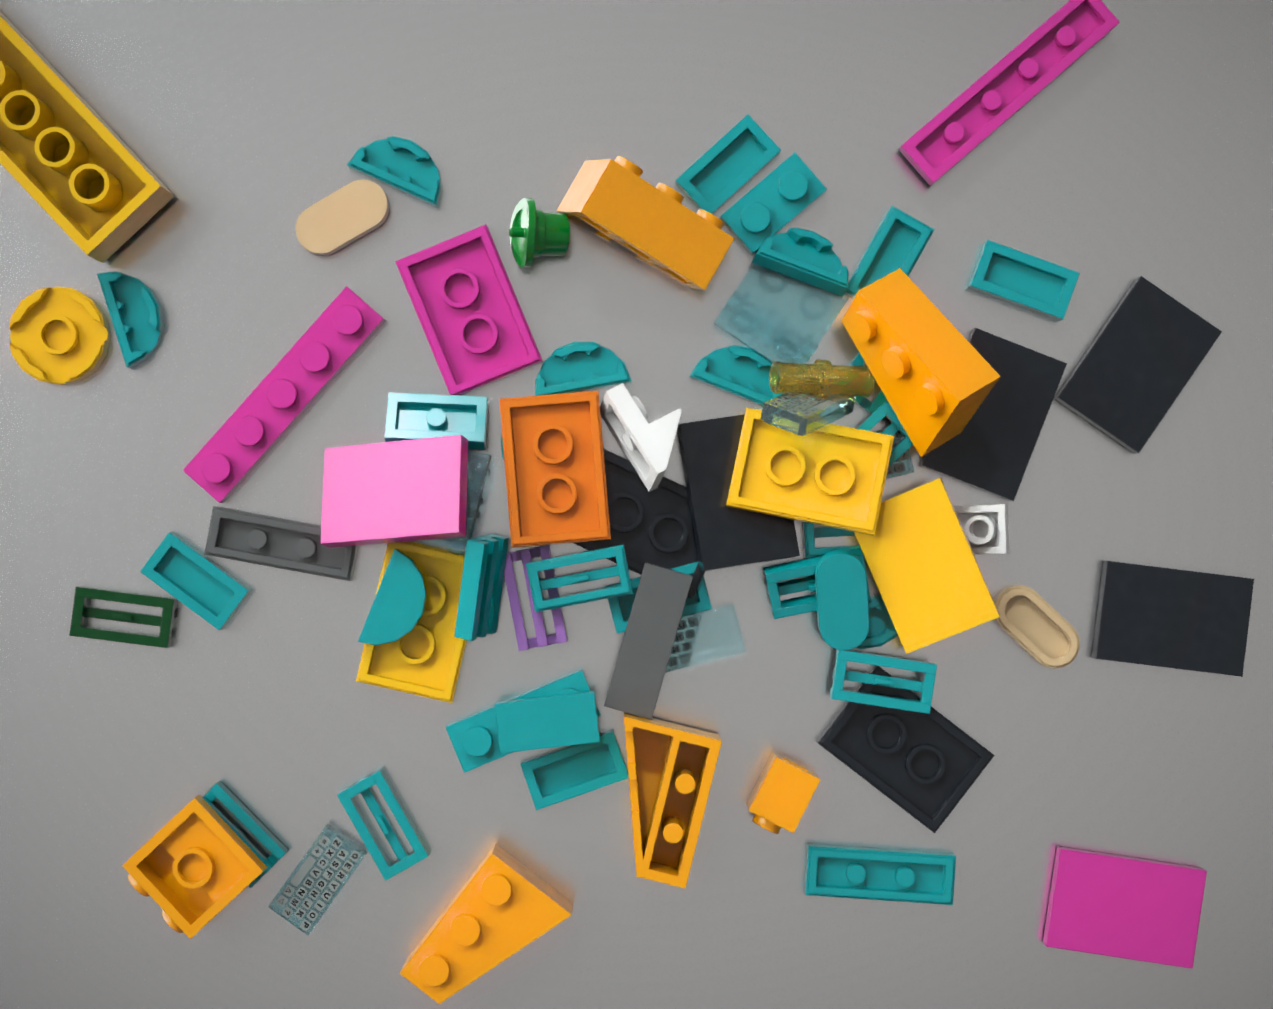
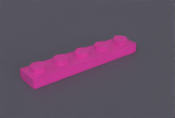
M1070 0L901 145L899 151L925 181L932 186L1120 23L1119 20L1101 0Z
M346 286L187 464L183 471L216 501L224 503L386 320Z

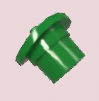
M533 198L521 199L515 207L509 228L510 246L517 264L521 268H529L532 266L534 258H539L540 256H564L570 239V225L567 215L543 212L541 209H536Z

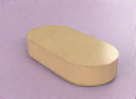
M365 179L353 181L305 209L297 219L296 236L300 244L309 252L319 256L331 255L375 230L385 222L390 207L388 197L383 189L373 181Z
M1011 585L998 592L994 602L1000 617L994 619L995 623L1037 663L1049 668H1062L1069 665L1076 658L1080 648V639L1077 631L1037 592L1021 585Z

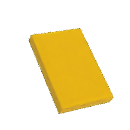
M746 407L726 505L727 507L874 536L894 436Z
M941 477L882 501L874 536L854 532L906 654L1000 617V613Z
M412 541L388 543L377 591L393 551L398 549L413 559L423 575L428 594L425 611L415 628L397 641L380 645L364 644L356 681L453 703L468 641L454 637L465 554Z

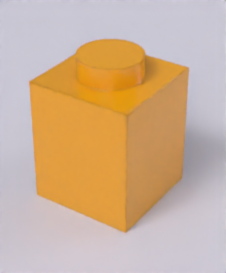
M772 751L746 802L748 810L754 813L752 821L775 834L779 833L781 827L794 833L821 779L816 773Z

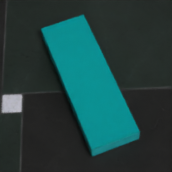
M807 843L804 893L807 896L953 905L956 855L946 852Z

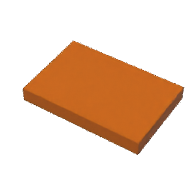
M599 391L499 399L511 547L611 540Z

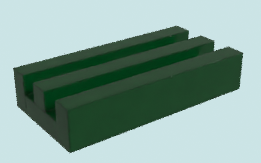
M77 586L75 588L69 636L170 648L173 644V637L171 635L172 628H175L176 618H174L175 608H177L178 600L171 597ZM87 598L161 607L163 610L162 616L87 607L86 601ZM84 617L160 626L159 635L83 626Z

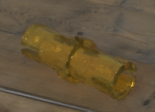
M817 359L813 364L774 361L770 368L769 384L771 391L777 394L781 392L815 394L814 398L827 399L830 397V394L869 397L874 387V376L867 365H832L829 360Z

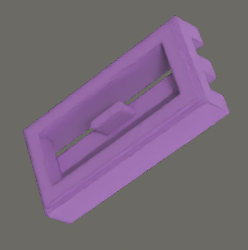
M550 545L509 552L506 556L504 576L519 651L568 642L562 607L551 609L556 633L546 635L542 611L535 612L527 573L526 563L532 562V558L540 556L541 559L552 558ZM522 560L536 637L533 638L527 637L514 561ZM554 569L544 570L545 579L556 577ZM558 587L547 589L549 598L559 597Z

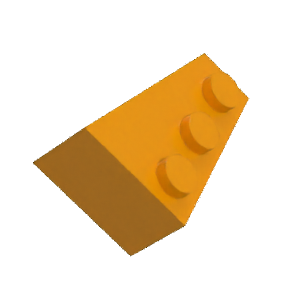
M617 156L615 161L612 159L585 161L556 212L566 214L568 219L571 216L578 217L597 229L596 235L608 242L613 239L637 254L636 258L683 285L693 289L705 290L735 239L721 230L725 223L703 209H698L697 213L682 205L684 196L663 183H658L654 187L640 178L643 170L623 157Z
M901 268L859 290L841 321L920 457L925 456L960 434L1001 377Z
M624 712L636 877L686 889L720 752L721 737L716 733L655 718L650 720Z
M495 844L406 959L400 974L438 1004H441L570 917L573 912L574 903L498 844Z

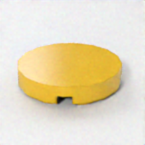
M47 287L36 290L20 302L11 316L9 330H11V343L9 342L12 356L24 372L38 381L58 385L80 382L97 371L108 354L111 334L107 317L95 300L76 289Z

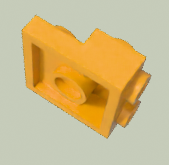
M200 794L190 801L122 865L129 873L128 879L134 889L145 897L151 896L163 909L162 916L166 923L176 932H184L190 939L267 868Z

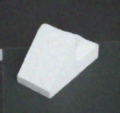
M622 383L606 391L600 406V415L650 492L658 488L667 469L682 409H677L648 423V415L643 403L638 397H631Z

